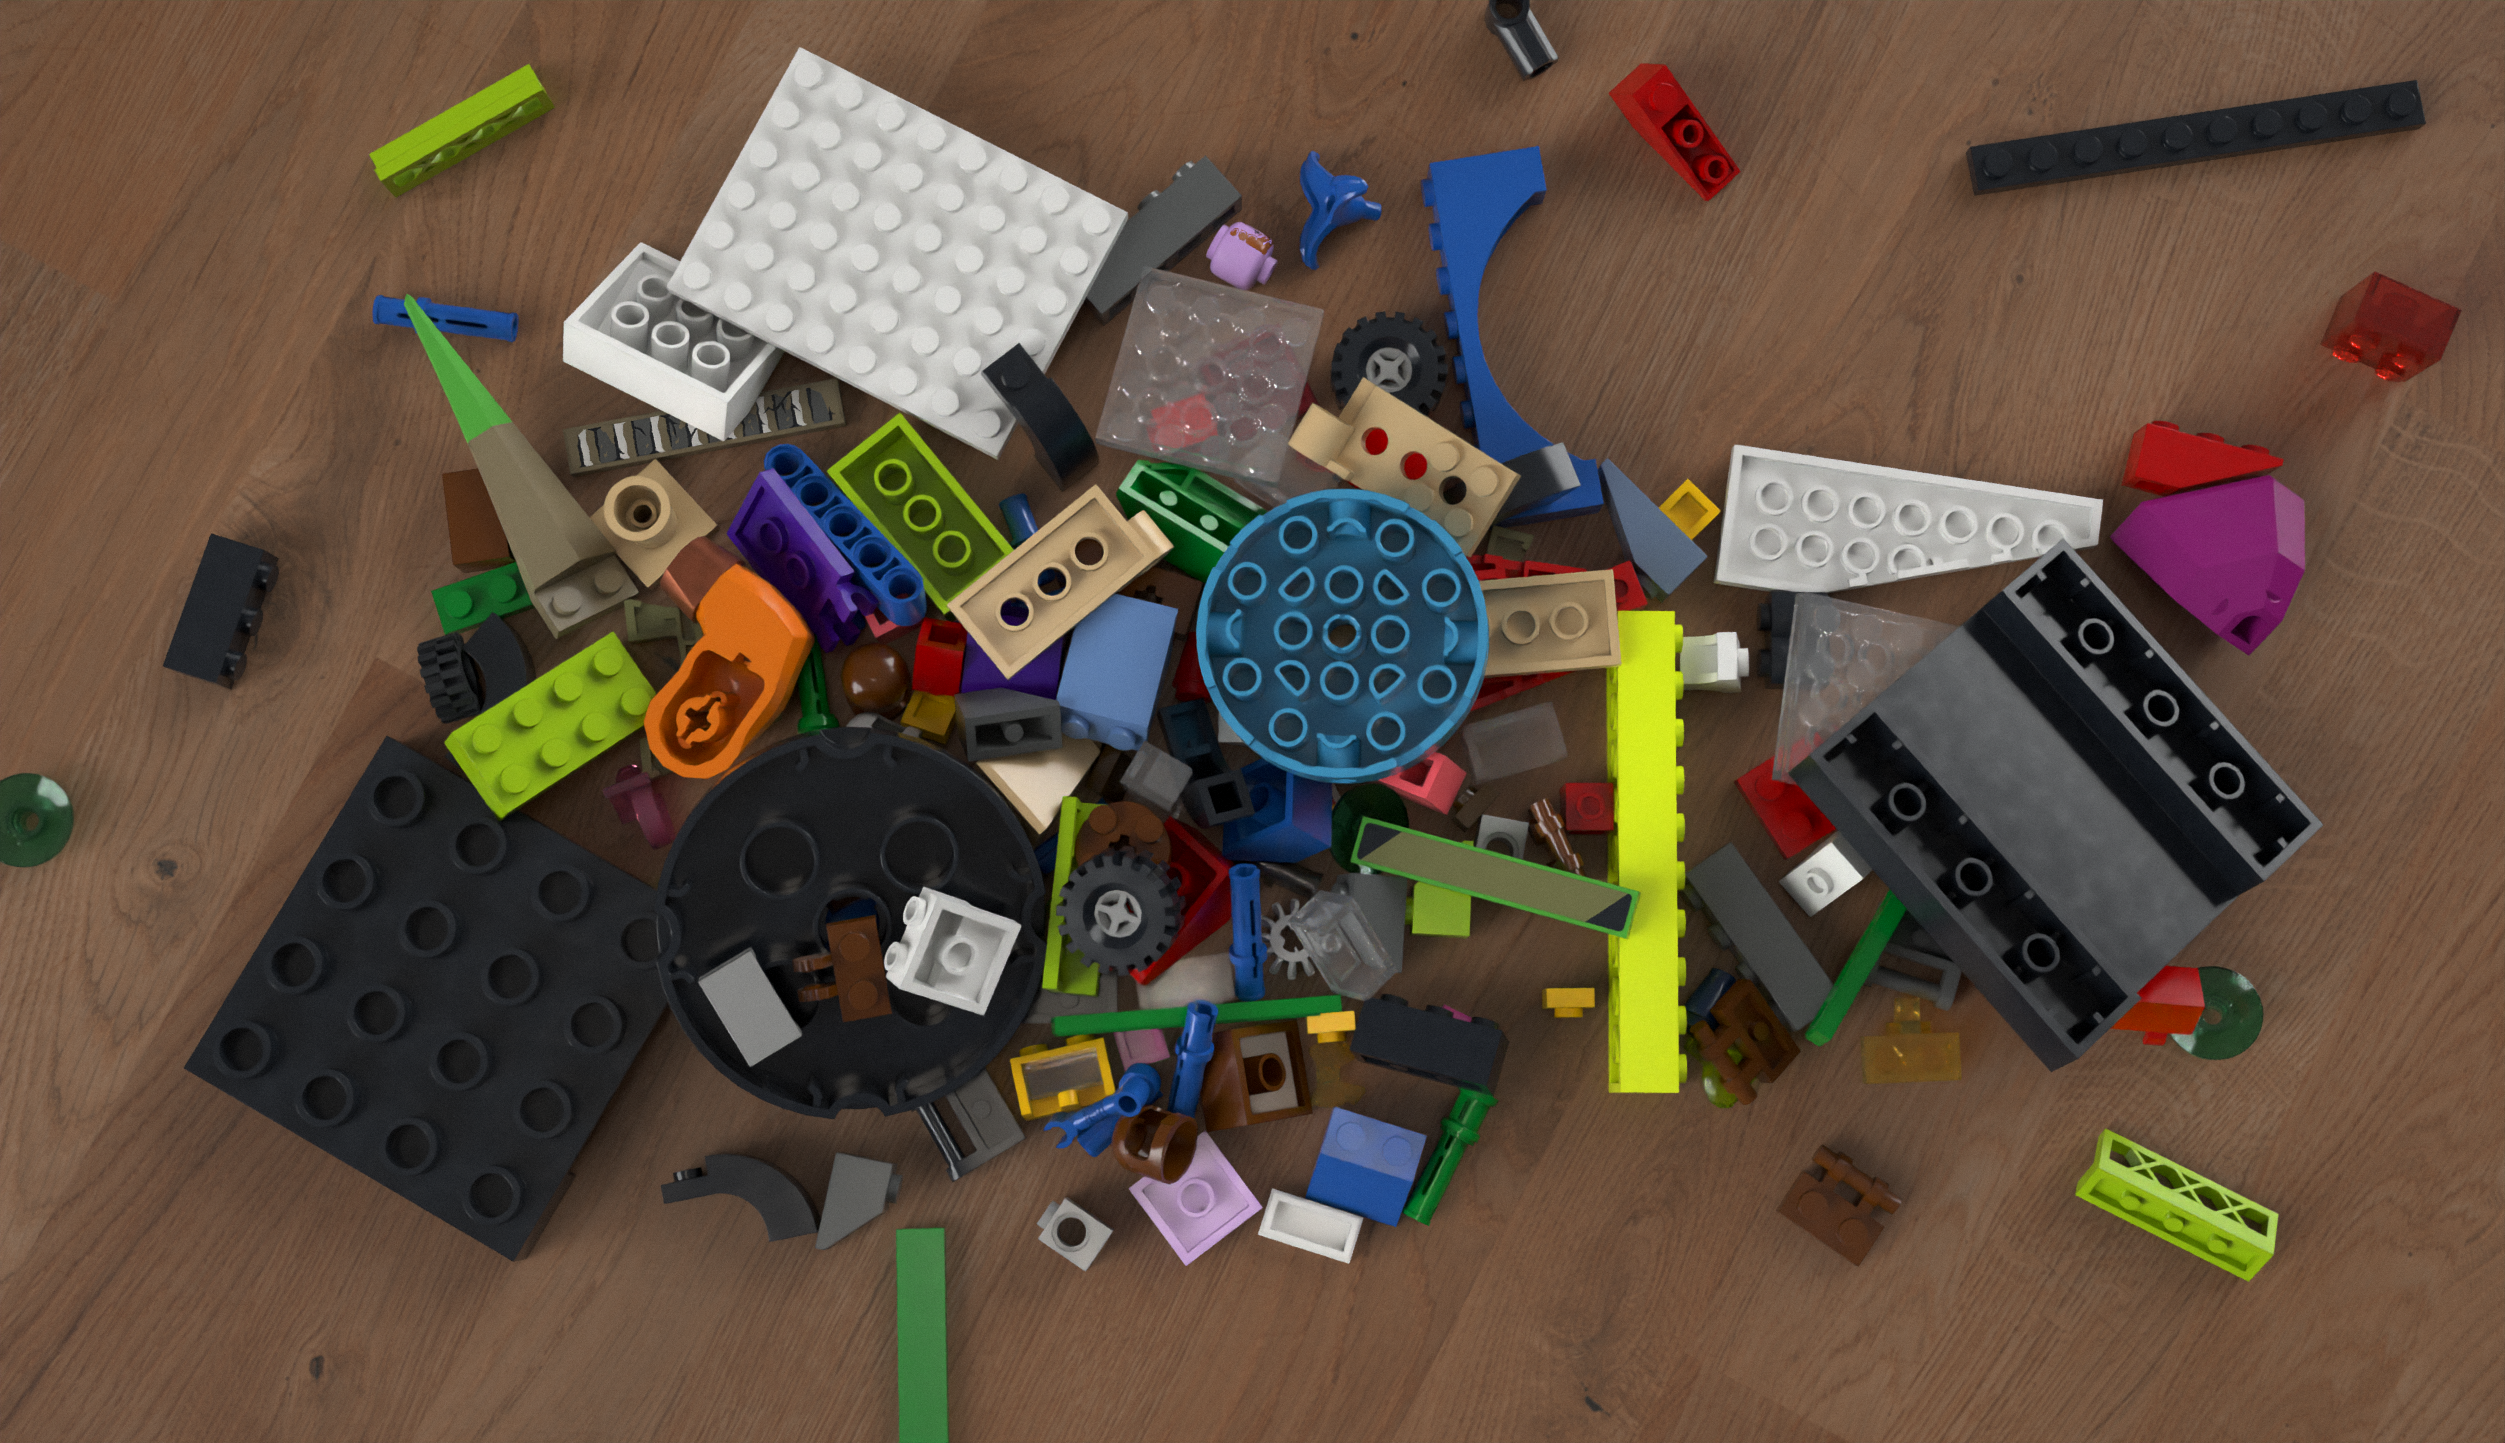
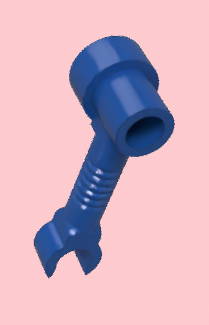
M1144 1063L1133 1064L1128 1067L1120 1079L1119 1088L1114 1094L1077 1112H1057L1053 1114L1044 1127V1131L1050 1130L1052 1127L1062 1128L1066 1134L1061 1138L1056 1148H1066L1084 1129L1117 1113L1127 1117L1138 1115L1143 1106L1150 1104L1161 1088V1078L1158 1072L1150 1065Z

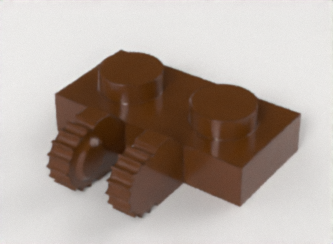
M875 915L827 923L826 929L830 951L801 956L792 960L795 972L807 973L831 965L834 968L836 981L809 984L798 989L800 1002L823 1000L838 995L843 1022L892 1014Z

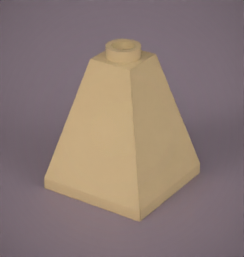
M1062 732L1063 748L979 760L976 762L974 770L981 774L1004 798L1017 816L1033 850H1035L1060 815L1062 797H1072L1091 769L1092 764L1098 758L1102 748L1101 742L1087 738L1074 739Z

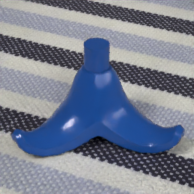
M1315 151L1308 153L1307 160L1303 162L1300 170V184L1312 207V212L1303 226L1299 250L1302 261L1312 270L1319 268L1317 252L1320 244L1334 229L1361 219L1377 221L1382 212L1380 203L1365 201L1362 197L1368 189L1366 181L1360 177L1350 175L1333 176L1318 163L1320 156Z

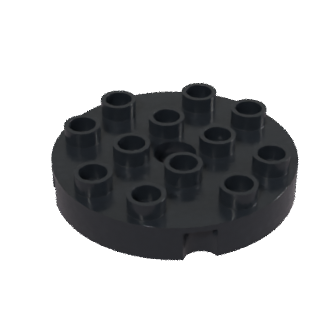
M872 727L819 729L772 743L746 757L718 779L692 808L679 829L667 855L658 883L654 911L657 912L659 955L656 963L662 987L683 1031L698 1051L721 1074L738 1087L770 1104L807 1116L835 1119L841 1109L877 1107L886 1117L916 1109L956 1090L989 1064L1012 1038L1036 994L1044 968L1048 944L1045 938L1044 894H1046L1035 853L1017 816L1000 793L966 762L941 747L897 731ZM923 887L964 900L974 907L1012 919L1021 925L984 1016L899 989L887 978L892 1014L843 1022L838 995L823 1000L799 1001L798 989L809 984L836 981L833 965L812 972L802 973L795 972L792 964L793 959L801 956L830 951L826 916L830 909L827 904L832 899L839 901L846 897H860L867 900L870 897L877 902L874 908L879 916L878 934L883 963L889 946L893 942L900 943L907 927L903 921V913L907 902L913 896L919 897ZM750 947L795 1023L797 1022L802 1031L801 1037L751 1067L698 983L699 977Z

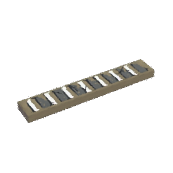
M837 378L761 392L749 413L725 441L664 411L563 429L570 474L573 477L647 464L651 463L654 459L657 461L669 460L845 427L847 424L839 381Z

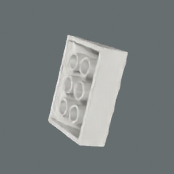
M640 242L564 321L563 362L725 441L749 413L785 351L670 293L666 286L680 261Z

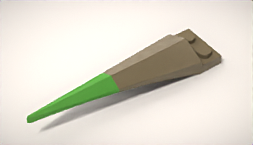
M406 294L404 306L468 443L516 560L530 600L555 639L623 607L624 600H636L639 591L616 558L614 547L416 301Z

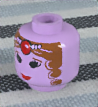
M1236 222L1230 228L1223 225L1214 237L1206 254V257L1211 259V272L1242 291L1249 290L1257 281L1265 285L1278 263L1276 259L1271 257L1274 250L1273 240L1244 222Z

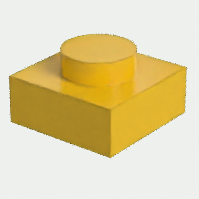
M1689 479L1659 507L1691 540L1721 512Z
M915 690L900 721L901 726L915 727L923 731L922 737L946 744L956 722L955 697L947 695L936 696L928 692Z
M1547 988L1542 990V1009H1554V1018H1583V1009L1595 1007L1594 988Z
M1354 1011L1320 1013V1016L1306 1017L1307 1035L1317 1034L1318 1043L1346 1041L1345 1032L1355 1031L1356 1029Z

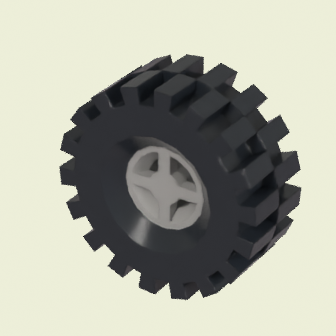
M1385 311L1376 312L1375 318L1369 321L1366 316L1357 320L1354 329L1348 327L1342 334L1340 344L1337 343L1330 371L1331 391L1335 393V403L1339 410L1345 408L1364 377L1428 417L1431 411L1434 412L1439 405L1448 374V364H1445L1446 353L1443 345L1438 346L1436 343L1438 336L1432 329L1426 332L1422 328L1424 322L1416 317L1413 322L1404 319L1405 313L1395 312V317H1386ZM1385 380H1387V381L1393 380V381L1395 382V384H1394L1393 382H1384V383L1382 384V382L1385 381Z
M1124 846L1119 851H1115L1114 847L1105 849L1100 854L1093 855L1074 870L1068 877L1070 880L1062 886L1059 896L1064 898L1057 905L1056 916H1064V921L1058 926L1061 936L1069 933L1072 941L1066 947L1072 954L1077 949L1082 951L1085 956L1080 962L1088 968L1096 962L1100 964L1098 972L1107 975L1114 969H1118L1119 976L1129 975L1134 969H1138V972L1147 969L1153 962H1157L1179 937L1177 933L1184 926L1186 917L1181 915V910L1186 906L1185 895L1178 896L1176 891L1181 886V883L1177 876L1170 880L1165 873L1170 866L1164 860L1158 865L1152 862L1151 859L1154 854L1147 850L1140 854H1135V847ZM1127 901L1128 905L1130 906V909L1134 911V913L1129 912V909L1126 906Z

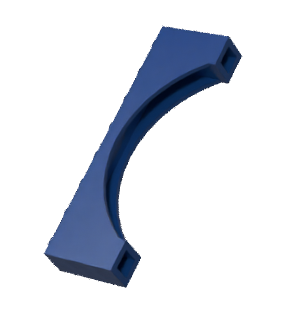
M1539 146L1433 162L1429 164L1427 179L1421 180L1424 207L1432 206L1435 223L1428 224L1432 251L1440 250L1443 266L1436 268L1438 290L1440 295H1448L1450 311L1444 312L1446 335L1448 340H1456L1458 356L1452 357L1454 380L1456 384L1463 383L1466 401H1460L1462 425L1464 429L1471 428L1473 446L1500 463L1555 445L1527 424L1507 402L1498 388L1485 361L1479 338L1477 318L1481 280L1488 261L1498 243L1513 223L1531 205L1543 203L1547 188ZM1568 453L1581 486L1553 503L1519 513L1495 524V526L1509 528L1599 513L1604 502L1596 459L1582 460Z

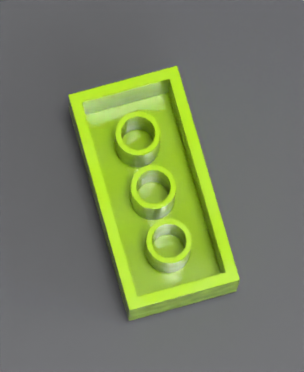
M898 413L827 470L830 478L840 491L920 573L923 578L925 594L947 621L952 622L956 619L947 607V604L1014 551L901 413Z
M611 632L453 731L444 743L500 822L645 728V715L649 702L654 698L656 692L616 634Z

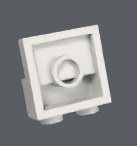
M923 887L920 896H913L905 906L903 921L907 927L900 943L893 942L886 952L884 967L888 970L886 978L899 989L984 1016L1021 925L1012 919L974 907L964 900Z

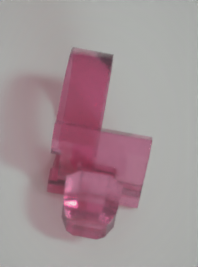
M632 764L620 768L615 777L616 784L602 790L605 798L612 803L622 825L638 819L644 835L653 850L673 844L676 835L667 810V804L662 794H656L651 787L653 780L648 772L642 773L636 765Z

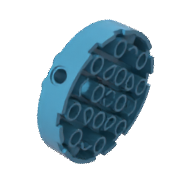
M1328 489L1293 497L1286 500L1287 503L1272 509L1262 516L1260 514L1247 524L1230 541V546L1221 556L1216 567H1213L1202 593L1196 626L1197 652L1204 683L1221 716L1236 735L1263 759L1286 772L1306 779L1336 784L1362 783L1393 776L1415 766L1442 747L1458 730L1477 699L1484 680L1489 652L1488 618L1479 580L1463 550L1452 536L1435 520H1431L1404 501L1385 494L1358 489ZM1340 625H1350L1356 630L1353 642L1343 648L1333 645L1330 642L1331 632Z

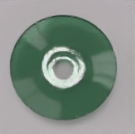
M33 773L15 774L1 780L0 862L14 867L28 868L39 866L56 857L68 843L74 826L73 806L65 790L52 779ZM35 813L39 818L38 825L35 829L29 830L26 826L27 818Z
M1370 782L1362 783L1349 789L1341 796L1332 810L1331 847L1329 849L1336 863L1348 873L1377 875L1383 872L1350 862L1358 836V828L1363 816L1409 828L1408 813L1400 796L1393 789L1385 785Z
M2219 966L2199 967L2205 1003L2203 1012L2208 1009L2216 1010L2221 1016V1021L2217 1024H2209L2204 1020L2202 1012L2192 1035L2171 1033L2170 1035L2183 1050L2195 1057L2214 1061L2236 1057L2250 1048L2261 1031L2264 1013L2260 996L2246 978L2233 970Z

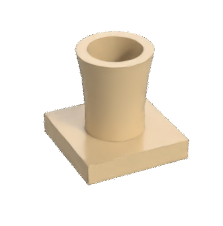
M656 459L636 476L626 477L617 482L608 492L604 505L590 517L614 547L616 554L651 591L660 584L665 570L681 549L697 537L705 536L710 539L720 530L719 526ZM652 513L651 519L646 523H642L643 519Z

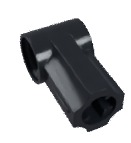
M1489 0L1484 19L1486 27L1499 38L1523 81L1535 78L1557 63L1559 58L1530 10L1529 0ZM1503 3L1510 4L1517 10L1518 16L1512 19L1504 18L1498 14L1496 7Z

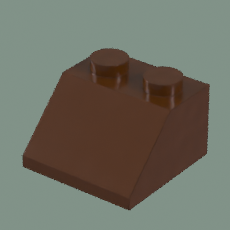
M1297 1020L1231 1029L1212 1034L1211 1042L1214 1044L1213 1057L1205 1066L1200 1092L1207 1132L1313 1114Z

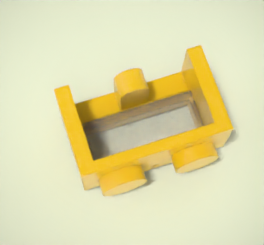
M1094 1034L1077 1035L1066 1039L1067 1046L1048 1050L1047 1044H1038L1020 1049V1057L1010 1059L1021 1116L1026 1121L1052 1116L1057 1112L1074 1111L1090 1106L1114 1094L1116 1086L1104 1038L1095 1039Z

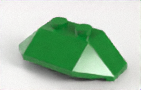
M1138 459L1116 492V496L1128 520L1142 510H1145L1173 544L1174 548L1163 559L1205 584L1213 567H1216L1221 556L1230 546V541L1260 514L1262 516L1268 512L1191 465L1166 462L1151 464L1149 460Z

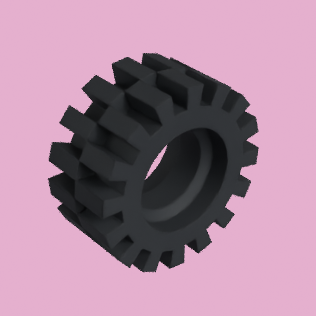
M458 632L421 642L417 646L419 654L417 656L418 663L422 668L420 669L421 678L425 681L426 685L424 687L426 693L430 695L432 708H435L436 715L439 719L441 718L443 724L478 715L484 705V699L481 695L483 690L478 681L480 679L479 674L474 668L475 662L473 657L463 649L466 643H464L463 637Z

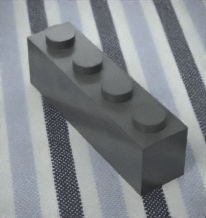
M1206 155L1196 164L1193 161L1184 164L1173 175L1172 180L1174 182L1163 192L1160 193L1158 190H1155L1148 194L1138 205L1137 209L1139 212L1126 222L1083 302L1103 326L1242 210V195Z
M1732 842L1722 846L1685 873L1684 890H1679V892L1694 912L1701 909L1711 923L1707 931L1715 944L1722 951L1729 948L1739 962L1735 966V970L1740 979H1750L1788 1032L1798 1031L1814 1019L1834 984Z

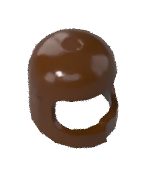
M873 642L860 645L851 651L844 660L840 678L847 702L855 716L865 712L855 704L862 708L873 710L885 708L898 701L905 692L899 706L889 712L879 714L893 721L904 712L911 699L912 681L908 666L898 651L887 644Z
M1145 1104L1138 1115L1133 1117L1121 1115L1118 1119L1111 1142L1114 1157L1128 1171L1162 1183H1175L1187 1172L1192 1163L1197 1146L1198 1124L1190 1116L1178 1112L1172 1113Z

